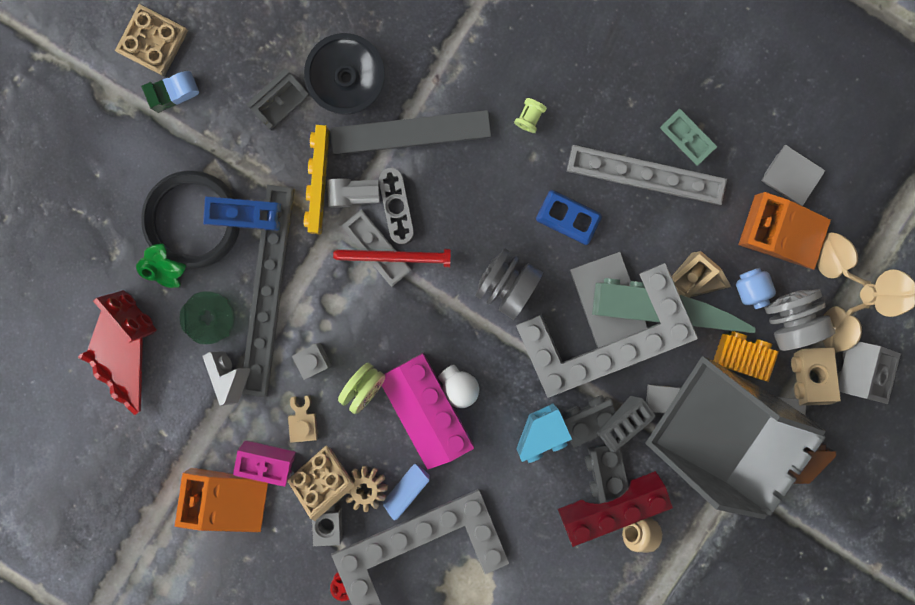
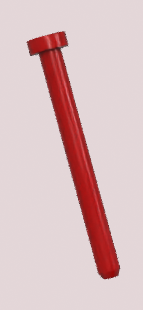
M444 249V253L335 250L333 258L348 261L444 263V267L450 268L451 249Z

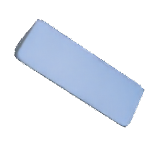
M414 464L386 497L385 501H383V506L393 520H397L429 482L430 475L417 464Z

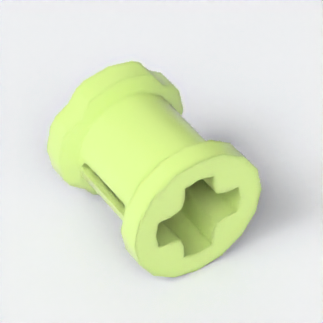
M526 98L524 102L525 107L520 117L516 118L514 123L523 130L536 133L537 122L547 108L536 100Z

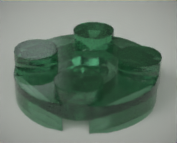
M204 291L198 292L188 299L181 308L179 320L185 334L196 343L207 345L220 342L230 335L235 322V313L228 298L216 292ZM206 310H209L210 314L214 315V320L210 322L209 326L206 325V321H201V315H205Z

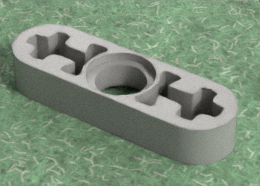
M387 168L381 172L379 184L389 233L392 240L397 244H407L414 236V229L403 177L398 170ZM388 174H392L394 178H399V181H396L394 185L396 192L402 190V195L393 194L386 198V193H391L389 184H384V180L388 179ZM394 199H399L404 203V209L399 214H393L389 210V204ZM407 215V221L402 220L404 229H409V233L405 234L406 239L401 240L400 236H395L394 234L399 229L397 221L392 223L391 218L400 219Z

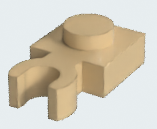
M310 395L305 396L304 406H299L296 403V396L290 399V406L295 411V415L288 416L290 443L318 439L316 413H308V408L311 405Z

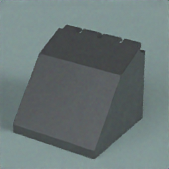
M702 356L645 444L716 510L765 519L767 514L770 516L773 514L782 501L774 494L775 490L783 496L787 494L797 479L789 470L791 469L795 473L801 474L812 458L804 450L807 446L813 452H816L826 438L824 435L826 431L819 424L780 398L715 361Z

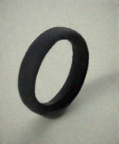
M180 171L163 178L151 189L142 208L141 225L148 245L164 244L156 229V211L162 198L173 188L183 184L196 183L211 188L220 198L236 199L234 194L221 180L200 171ZM227 226L219 244L203 255L183 256L173 252L166 246V259L185 264L186 269L210 266L230 252L237 241L240 227Z

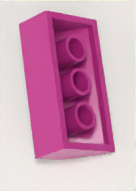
M424 352L384 373L385 380L382 387L427 470L451 462L474 449L470 436L454 407L449 403L443 387Z

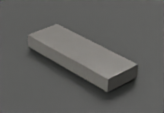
M362 209L341 225L360 250L396 251ZM370 261L391 287L412 271L406 262Z

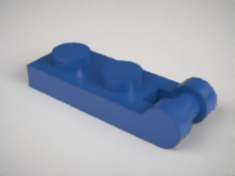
M205 196L203 225L279 231L278 212H281V203ZM260 210L267 211V221L260 220Z

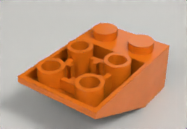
M763 192L754 196L738 245L814 270L831 219L790 200Z
M190 468L182 473L174 527L200 531L261 532L268 483L235 476L230 473Z

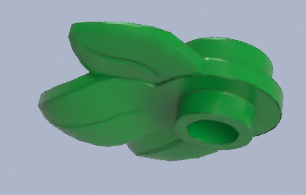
M156 244L146 248L144 257L136 264L138 274L144 279L156 281L168 288L180 287L181 282L178 278L184 273L186 265L166 259L167 249L164 244Z

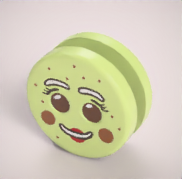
M370 363L364 364L351 377L339 395L338 401L343 406L356 396L349 408L353 414H358L371 401L385 380V374L381 371L378 372Z

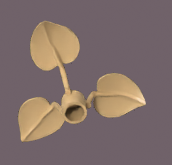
M828 233L825 236L817 260L819 271L824 276L833 279L840 277L843 273L847 278L864 286L860 292L863 304L850 308L847 312L843 308L835 306L824 314L830 315L835 334L822 341L826 348H834L836 354L851 349L861 338L862 326L856 317L851 316L854 312L875 305L876 310L880 314L895 317L915 307V281L905 272L894 269L881 274L876 284H871L870 281L851 274L848 270L854 268L858 263V253L855 246L850 240L838 233Z

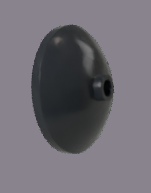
M339 33L324 38L313 47L305 63L304 79L309 94L319 106L332 113L349 115L365 110L376 101L384 86L385 69L379 52L368 40L351 33ZM350 74L351 80L343 82V75Z

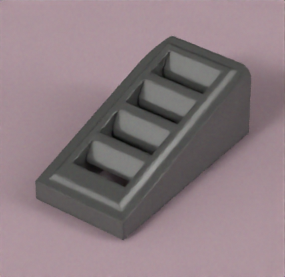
M630 396L597 434L611 452H616L655 418V414L642 398ZM620 424L624 427L623 431L619 427ZM612 430L618 436L616 439L610 433Z

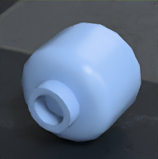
M760 268L740 274L741 279L737 281L736 287L744 305H753L755 309L769 305V299L773 298L776 294L770 274L767 271H761Z

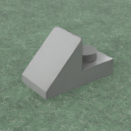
M209 352L203 355L219 405L224 406L238 403L251 368H238L232 371V363L226 352Z

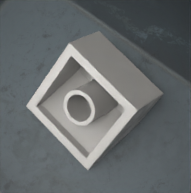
M858 341L854 347L843 351L844 363L842 371L838 373L839 392L888 404L901 353L882 346Z

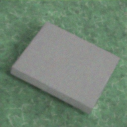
M784 145L770 164L761 181L791 201L803 206L825 170L787 145Z

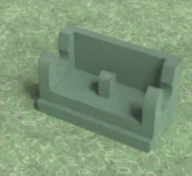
M680 108L660 127L696 166L717 148Z

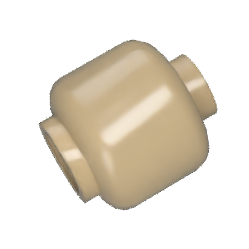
M652 518L623 527L622 533L623 541L627 548L634 552L643 553L655 551L660 546L663 535L660 525Z

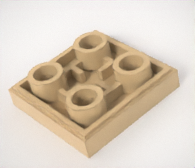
M139 4L115 51L165 77L188 30Z
M328 446L321 449L288 479L289 485L306 513L314 521L355 486L332 449Z

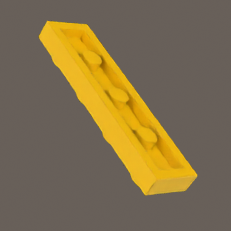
M316 125L315 132H311L310 148H314L313 158H309L308 174H312L311 185H307L306 201H310L309 211H305L304 227H308V232L311 234H322L330 133L326 125Z

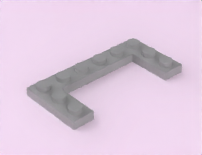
M666 263L639 274L660 323L564 362L561 360L542 314L516 325L548 398L698 339Z
M478 489L331 553L351 604L382 605L367 569L463 526L466 528L485 575L508 565L509 562Z

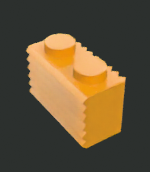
M732 331L731 335L722 334L713 361L727 369L769 382L779 351L771 349L772 344L757 339L756 343L746 341L747 335Z

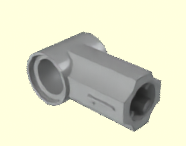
M327 180L328 207L343 208L351 207L352 204L380 203L379 180Z

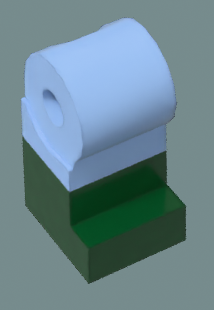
M191 71L180 72L170 78H165L155 83L149 82L141 86L150 109L157 113L199 94Z

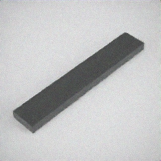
M488 110L330 128L334 155L491 138Z

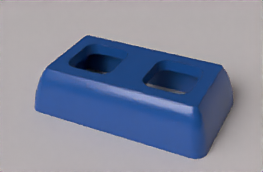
M554 190L548 192L536 216L537 222L584 245L590 243L602 219L601 213ZM555 201L568 206L564 219L561 221L549 215ZM580 212L590 216L592 219L586 232L573 227V223Z

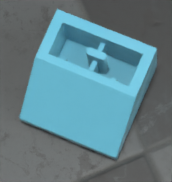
M554 404L529 414L516 448L522 462L525 460L528 463L534 462L543 457V452L550 449L553 451L563 449L568 445L567 441L572 440L560 411Z

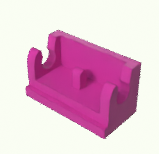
M245 440L237 450L233 475L285 487L292 472L291 465L295 459L296 452Z

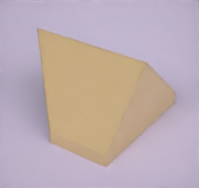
M701 251L691 253L672 275L679 295L689 298L731 287L722 269Z

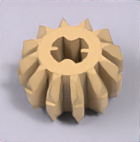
M367 466L362 467L361 474L357 469H353L351 472L353 477L350 478L355 486L346 493L350 495L345 501L347 503L353 500L356 501L353 506L354 510H357L360 504L363 505L364 512H368L369 504L374 509H377L379 507L377 500L385 501L386 499L382 492L388 490V485L380 484L384 481L385 476L380 475L376 478L377 468H373L371 474L368 473ZM363 483L367 484V488H372L368 494H364V490L359 489Z

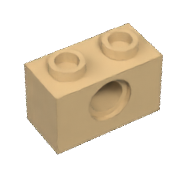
M834 348L801 349L793 353L794 357L791 360V367L793 372H796L797 383L794 386L795 397L799 399V406L827 405L841 401ZM810 371L817 374V383L810 379Z

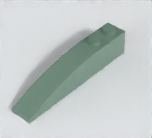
M604 278V283L595 284L592 315L660 322L643 282L630 281V286L620 285V280ZM680 295L693 326L755 333V327L732 314L707 303Z

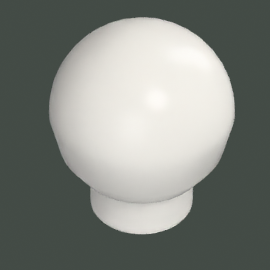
M451 365L438 376L451 406L466 408L477 400L479 384L471 374L464 371L460 372L455 365Z

